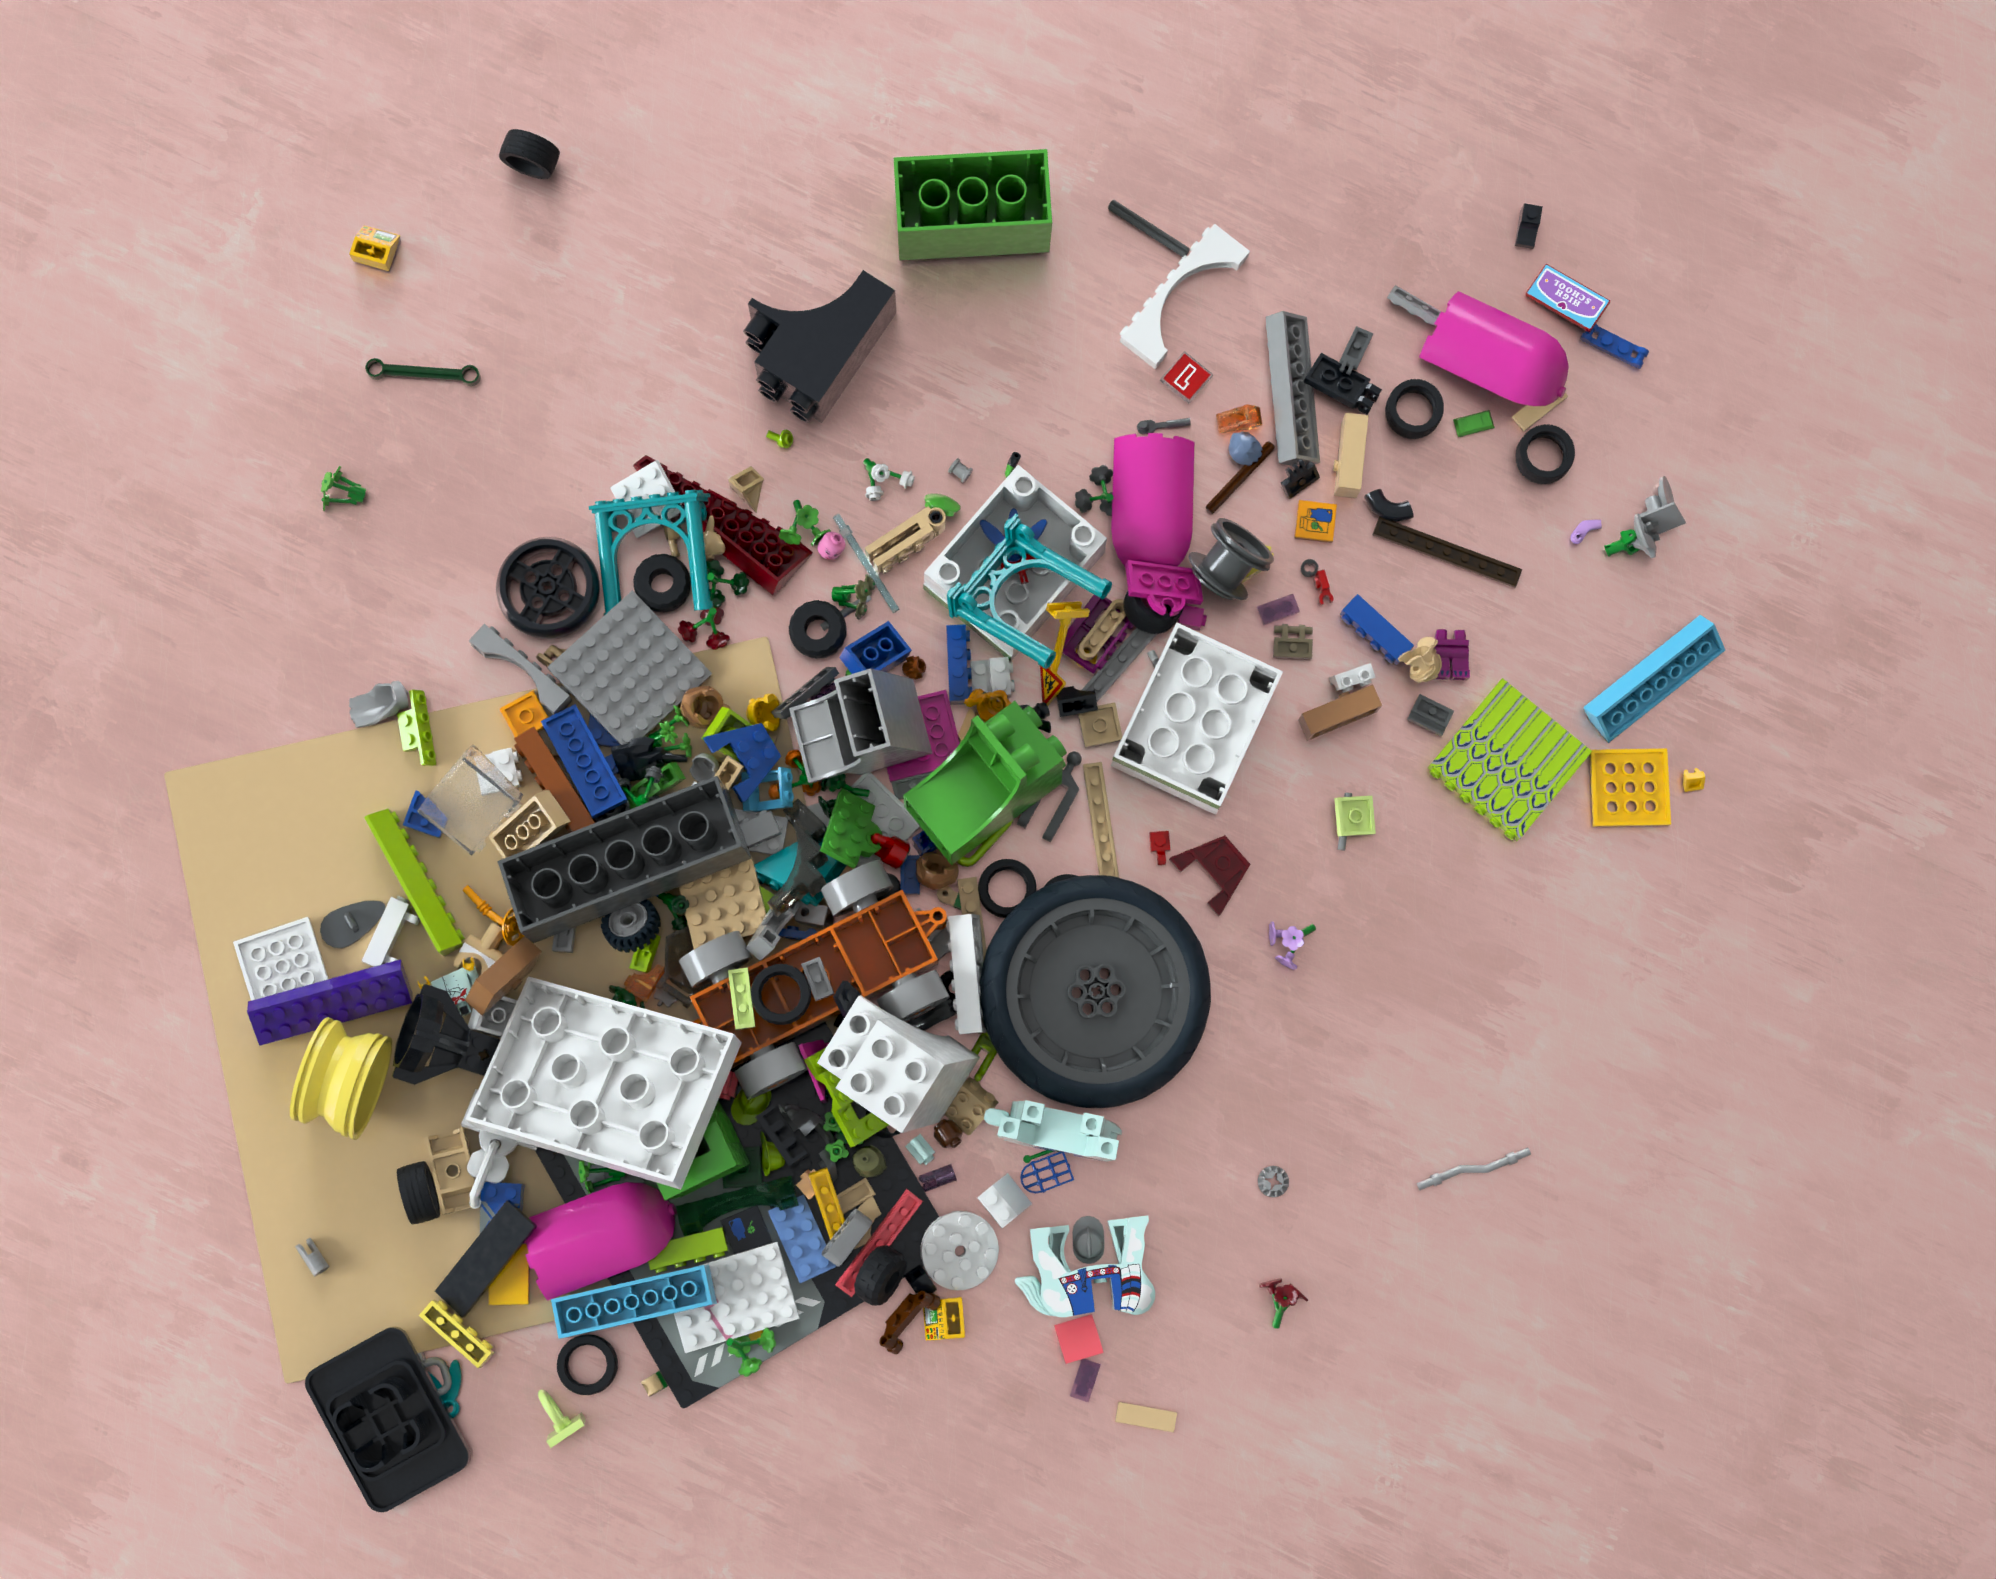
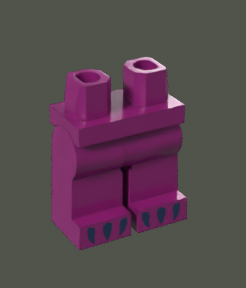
M1437 629L1435 639L1438 640L1435 649L1436 653L1441 657L1442 667L1438 677L1433 680H1448L1450 678V680L1467 681L1470 678L1469 640H1466L1465 630H1454V639H1447V630Z

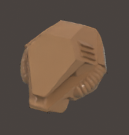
M710 686L691 688L685 692L680 711L693 727L708 729L722 706L729 709L730 706L723 703L722 696L716 689Z
M939 849L936 852L924 853L916 860V878L921 885L936 890L956 882L959 874L958 865L956 862L951 865Z

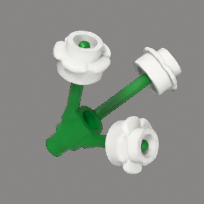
M869 458L863 461L866 470L869 472L871 487L866 488L865 494L870 501L880 500L881 495L884 494L881 486H875L874 479L877 482H884L891 475L899 478V485L904 486L905 489L913 485L915 476L912 475V471L904 470L903 474L900 475L888 470L889 468L886 464H876Z

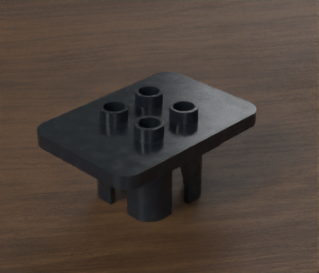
M388 1327L317 1366L307 1374L305 1388L363 1497L372 1510L387 1512L456 1474L468 1464L470 1450L409 1336L403 1329Z

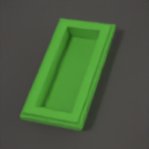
M1490 410L1453 419L1458 437L1495 428Z

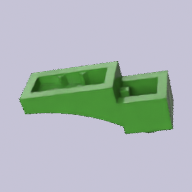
M677 762L669 763L661 768V773H663L664 777L661 778L659 783L653 782L648 797L660 795L686 779ZM644 778L634 785L630 792L635 797L644 794L649 780ZM626 795L631 809L635 808L636 804Z

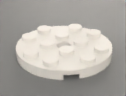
M953 1211L933 1221L922 1238L920 1256L926 1273L937 1284L951 1290H967L981 1284L993 1271L999 1253L998 1240L993 1228L982 1217L968 1211ZM964 1246L965 1253L959 1256L956 1255V1247Z

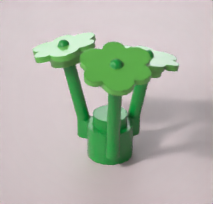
M341 466L333 474V478H331V472H326L321 483L323 511H325V506H329V502L350 503L354 505L357 502L362 503L366 488L343 477V472L340 471ZM341 480V481H343V482H345V483H347V484H349V485H351V486H350V487H347V486L338 484V481ZM333 486L348 491L347 497H350V499L329 498V494L325 493Z
M579 1161L578 1173L580 1182H585L588 1194H592L595 1191V1187L613 1181H620V1177H625L624 1172L610 1168L591 1169L592 1165H595L594 1163L588 1162L587 1166L584 1161ZM608 1172L609 1176H613L596 1183H592V1180L588 1181L587 1179L589 1173Z

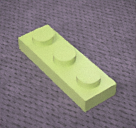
M748 967L728 970L735 1030L754 1028L756 1026L751 1001Z

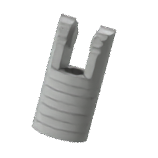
M308 1238L306 1243L312 1251L311 1254L308 1255L301 1244L295 1247L315 1277L327 1270L329 1265L313 1240Z

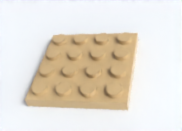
M752 856V859L679 887L681 895L685 896L686 900L689 901V908L686 909L685 914L694 949L734 931H739L743 939L752 937L766 916Z

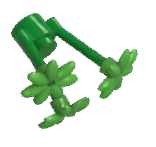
M676 705L673 706L677 714L674 716V719L670 722L666 720L664 724L659 723L661 728L649 734V738L655 739L653 748L663 745L661 738H665V742L670 740L672 744H675L674 738H678V735L673 732L675 727L672 725L676 722L682 721L688 727L689 722ZM684 733V737H682L683 743H680V745L663 747L666 751L686 750V757L690 758L692 756L691 739L687 733Z

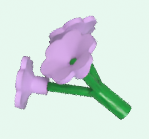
M1271 922L1269 924L1270 945L1274 946L1277 937H1283V945L1291 950L1290 952L1288 951L1285 957L1278 955L1275 959L1292 970L1297 969V965L1292 962L1295 956L1294 953L1298 947L1304 945L1303 937L1316 930L1315 925L1310 924L1302 930H1297L1295 926H1290L1288 930L1283 931L1276 930L1274 922Z

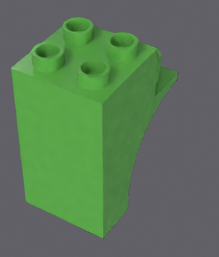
M1013 701L985 723L978 715L971 719V725L966 736L951 755L929 776L903 795L906 810L951 865L1062 784V772L1066 766L1062 757L1067 752L1057 737L1052 735L1046 739L1040 732L1038 727L1042 725V721L1032 707L1027 706L1022 710L1017 702Z

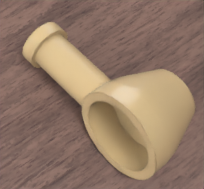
M663 525L671 556L679 557L680 553L676 539L680 535L670 527Z

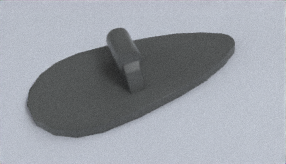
M362 901L330 912L321 923L320 933L322 939L333 948H345L352 945L378 923L385 911V904L381 901Z

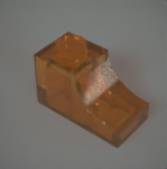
M1246 404L1216 414L1219 433L1249 430L1262 426L1261 412L1258 406Z
M657 964L648 973L629 975L624 983L626 986L624 989L647 1003L667 969Z

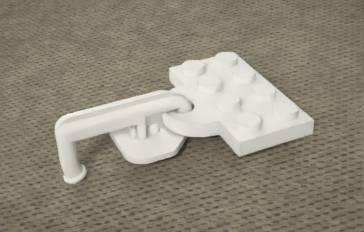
M475 1089L461 1123L462 1127L480 1132L479 1142L482 1149L472 1153L467 1165L468 1173L476 1178L469 1195V1204L473 1209L481 1206L479 1195L485 1181L496 1184L505 1179L509 1169L506 1155L514 1151L517 1145L533 1150L538 1148L531 1144L475 1128L466 1121L467 1114L478 1092L477 1089Z

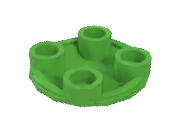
M937 493L925 495V507L929 506L930 509L940 508L945 512L946 516H953L954 512H958L961 509L958 502L946 495Z

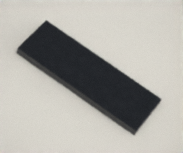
M507 1200L437 1287L435 1292L462 1318L465 1317L536 1229L537 1225L510 1200Z

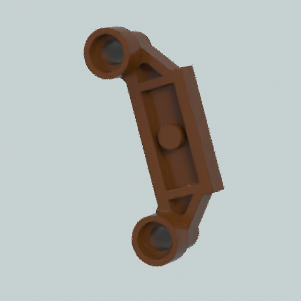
M920 1291L915 1295L910 1293L885 1322L887 1324L885 1333L880 1338L879 1344L885 1347L888 1352L898 1354L903 1348V1342L901 1339H898V1336L922 1308L925 1307L932 1311L936 1310L940 1305V1297L925 1291Z

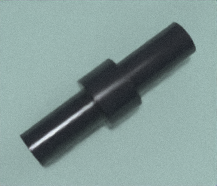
M666 752L665 755L658 758V760H662L666 764L672 762L687 763L686 755L672 754V752Z

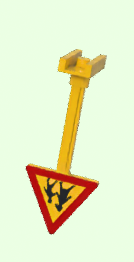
M1081 601L1047 604L1046 611L1055 619H1060L1059 632L1054 648L1056 652L1055 659L1051 667L1047 669L1040 666L1042 702H1045L1047 706L1066 685V682L1057 674L1068 626L1071 624L1072 618L1089 617L1090 610L1088 608L1081 609Z

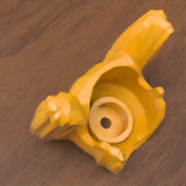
M982 689L973 690L969 697L964 700V704L967 707L977 706V711L985 722L1011 704V702L1007 699V694L1003 690L986 693Z

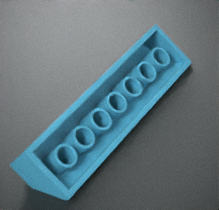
M1699 615L1583 707L1589 721L1608 743L1725 651L1715 624Z

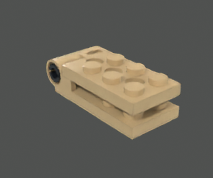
M928 506L865 547L866 558L869 562L873 561L877 574L889 572L894 564L897 562L899 564L903 563L909 558V554L912 552L918 553L924 548L926 543L943 533L946 528L945 512L937 507L930 509Z

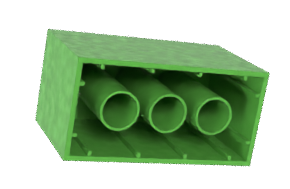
M1047 149L894 157L899 261L1050 252L1052 211Z

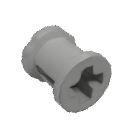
M959 458L953 462L948 470L950 474L953 473L959 477L962 483L969 478L973 471L972 468L963 465Z

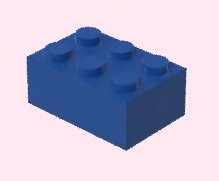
M887 621L846 646L839 658L852 674L870 668L888 672L906 661L912 650L892 624Z

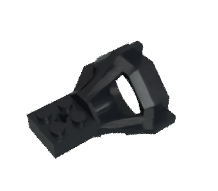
M424 984L420 994L416 995L407 1011L395 1046L393 1060L395 1068L392 1077L415 1085L455 1068H461L485 1076L500 1039L471 1030L447 991ZM443 1012H444V1013L446 1014V1017H445L444 1022H443V1025H442ZM485 1050L487 1056L481 1060V1056L478 1054ZM432 1052H433V1055H432V1058H431V1060H430L429 1066H425L426 1063H427V1061H428V1059L430 1058V1056H431V1054H432Z

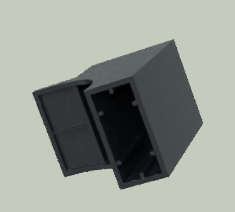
M863 270L844 294L824 306L811 310H780L751 298L748 303L751 320L743 332L749 337L746 344L759 353V356L754 361L757 372L756 381L761 385L758 391L774 403H777L781 397L793 405L790 409L791 413L800 420L809 423L812 418H815L822 423L895 316V290Z

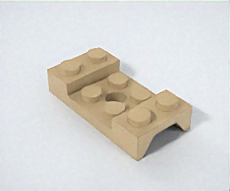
M462 1127L439 1135L424 1137L442 1215L471 1208L469 1195L476 1178L472 1177L467 1171L470 1152L465 1128ZM452 1165L458 1168V1173L454 1177L448 1175V1168Z

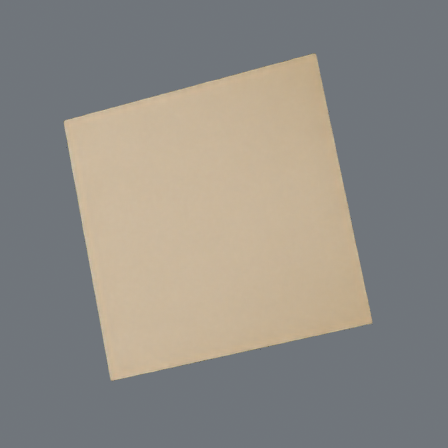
M767 637L730 644L716 650L708 649L693 653L712 673L699 687L710 686L716 689L721 694L723 703L729 705L732 711L748 721L746 710L750 699L764 698L765 694H774L777 696L780 704L783 702ZM537 688L429 712V723L436 755L435 766L421 765L419 749L409 752L403 751L398 720L168 771L164 774L283 1377L287 1384L305 1380L307 1374L312 1369L388 1327L403 1329L409 1336L417 1353L451 1345L419 1315L432 1300L437 1302L441 1300L449 1307L447 1311L452 1315L456 1313L460 1316L435 1290L480 1235V1207L442 1215L440 1209V1217L412 1225L408 1220L397 1181V1169L409 1164L425 1161L433 1178L424 1137L439 1135L462 1128L461 1123L475 1089H479L484 1076L461 1068H455L415 1085L393 1078L395 1046L406 1013L411 1004L342 1023L349 1037L366 1033H379L383 1037L388 1036L392 1038V1054L387 1076L375 1110L362 1135L357 1140L344 1137L341 1133L335 1132L322 1116L315 1118L307 1124L292 1120L290 1118V1103L295 1080L305 1051L315 1031L259 1046L247 1014L248 1001H251L233 942L309 917L329 979L373 967L362 962V959L380 920L362 938L345 948H333L326 944L322 939L320 928L326 915L350 904L362 901H381L387 906L390 898L396 899L397 896L409 900L364 818L369 814L385 809L397 813L400 822H398L400 828H405L410 837L407 841L410 846H415L419 853L416 856L418 861H423L428 870L426 872L428 879L432 878L437 886L435 892L438 896L441 895L447 904L444 906L446 912L452 913L456 921L453 923L456 930L460 929L465 937L462 941L465 943L471 934L481 940L491 923L499 926L486 915L483 916L479 911L480 909L476 908L477 905L462 890L469 885L483 901H486V904H489V907H492V911L504 919L506 913L512 908L498 865V861L504 858L489 836L534 795L544 792L546 789H541L534 779L537 776L536 773L532 774L524 763L527 760L526 757L522 758L517 752L519 757V763H516L517 770H521L523 781L520 782L521 787L483 796L474 757L491 754L493 751L512 748L514 752L517 751L514 747L516 744L515 736L500 708L533 690L539 699ZM570 693L572 701L566 708L576 704L588 726L590 713ZM543 707L548 717L553 715L545 707ZM675 709L660 723L664 724L666 720L668 722L673 720L674 716L677 715ZM781 719L776 731H767L768 734L777 736L775 746L781 755L771 770H778V767L791 769L793 784L799 781L800 775L798 767L792 768L785 763L787 753L794 749L787 719ZM680 721L672 725L675 727L673 732L678 735V738H674L675 744H672L670 740L665 742V738H661L663 745L660 747L675 746L683 743L682 737H684V733H687L691 739L692 756L690 758L687 757V763L677 762L686 779L672 789L659 795L660 798L692 786L694 781L697 782L690 773V768L693 764L692 760L700 753L713 755L705 741L701 739L707 729L695 728L690 723L687 727L684 722ZM656 725L646 737L660 729V725ZM545 729L538 733L553 755L554 746ZM598 745L604 757L612 754V747ZM686 750L667 751L672 752V754L686 755ZM554 757L583 802L561 759ZM619 773L614 775L617 780L621 778ZM741 777L740 780L735 784V786L742 782ZM643 779L630 781L631 787H633ZM779 780L759 784L760 802L773 800L770 798L768 790L771 784H777ZM802 785L792 788L794 795L793 807L770 810L774 816L789 818L783 849L813 833L812 831L806 832L802 811L807 807ZM732 788L729 791V795L734 809L743 810V803H741ZM416 790L447 820L440 839L403 826ZM564 827L550 840L566 835L569 832ZM749 851L753 857L754 864L771 856L770 854ZM759 883L761 887L777 897H781L784 894L781 890L775 891L769 885ZM679 887L664 892L666 894L670 893L673 896L681 895ZM654 896L647 900L652 902L660 916L661 927H658L660 931L658 934L655 933V935L661 938L649 974L629 968L634 952L631 949L629 953H625L624 950L620 952L608 943L602 933L601 924L603 923L601 921L602 917L576 927L573 953L552 951L554 936L533 943L542 951L531 972L522 979L521 985L516 990L512 988L505 997L518 1000L528 976L611 1000L615 994L609 991V986L613 985L624 988L632 993L637 1002L636 1007H640V1002L644 1001V1006L647 1010L693 1022L700 1017L690 996L712 986L713 983L710 982L697 988L691 987L679 963L683 956L694 950L689 927L681 932L673 930L671 924L675 919L673 914L661 899ZM823 897L818 905L828 906ZM412 906L409 913L418 917L414 907ZM684 913V914H678L679 917H680V916H683V915L686 917V914H685V913ZM794 917L783 927L787 929V926L799 927L800 931H807L809 928L815 929L816 932L823 930L802 925L795 921ZM421 920L418 925L405 921L390 956L398 960L401 959L413 992V1001L416 995L421 992L417 981L421 985L427 982L424 976L428 977L430 985H432V981L458 970L454 967V962L461 948L443 956L438 953ZM518 933L512 936V941L518 938ZM752 937L743 939L746 946L748 945ZM502 938L496 950L505 954L513 946L508 945L504 938ZM780 938L775 948L763 959L801 940ZM751 954L752 959L740 968H747L760 960ZM474 959V966L480 976L482 970L481 962ZM657 984H660L659 990L664 985H666L665 991L672 987L670 994L675 991L676 995L673 999L679 997V1000L668 1008L664 1003L658 1006L657 1004L660 1000L654 998ZM443 1012L442 1025H443L444 1019H445V1017H446V1014H445L444 1012ZM471 1013L462 1016L467 1025L469 1024ZM837 1016L826 1021L833 1036L838 1030L833 1025ZM485 1034V1035H488V1036H491V1037H494V1038H497V1039H501L500 1037H497V1036ZM485 1050L478 1054L481 1056V1060L487 1056ZM432 1052V1054H431L430 1058L428 1059V1061H427V1063H426L425 1066H429V1063H430V1060H431V1058H432L433 1052ZM465 1128L471 1157L472 1153L482 1149L479 1142L480 1132ZM517 1145L514 1151L505 1156L509 1163V1169L505 1179L500 1183L525 1185L522 1212L528 1218L565 1204L535 1150ZM455 1165L448 1168V1175L451 1177L457 1175L458 1168ZM308 1238L313 1240L329 1265L327 1270L315 1277L295 1247L301 1244L307 1254H311L312 1251L306 1243ZM529 1267V1304L488 1305V1288L469 1313L462 1318L464 1320L462 1324L467 1328L469 1326L478 1333L477 1337L480 1339L555 1321L551 1299L546 1300L536 1283L538 1276L535 1269H530ZM608 1278L556 1298L612 1285Z

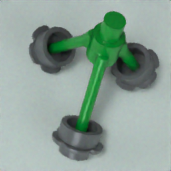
M656 766L647 768L645 778L649 780L645 793L638 797H635L630 792L632 787L629 779L619 778L617 781L625 796L628 795L634 801L636 807L660 798L659 795L648 796L653 782L659 783L664 775L661 773L662 770Z

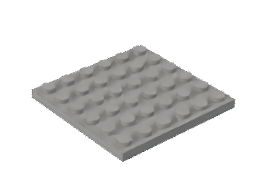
M633 590L547 667L620 745L630 743L631 739L646 736L675 709L674 705L678 706L682 702L687 690L699 687L712 675L705 665Z

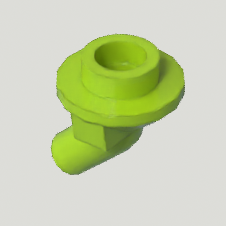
M770 430L767 432L766 437L778 442L779 447L789 448L793 443V435L789 430H783L780 435Z

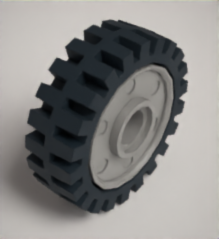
M646 899L605 915L601 919L603 923L601 924V929L606 940L615 950L617 949L620 952L624 950L625 953H629L631 949L633 952H636L637 947L642 950L644 948L643 944L649 945L651 944L650 939L654 940L656 938L655 933L658 934L660 931L658 927H661V919L652 902Z

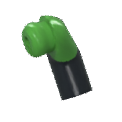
M1013 452L1008 460L1005 471L1006 478L1016 468L1021 458L1018 452Z

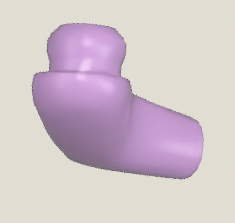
M1601 520L1582 521L1571 534V541L1574 544L1581 543L1589 531L1602 528Z

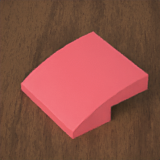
M1092 1314L1054 1325L1065 1364L1104 1353Z

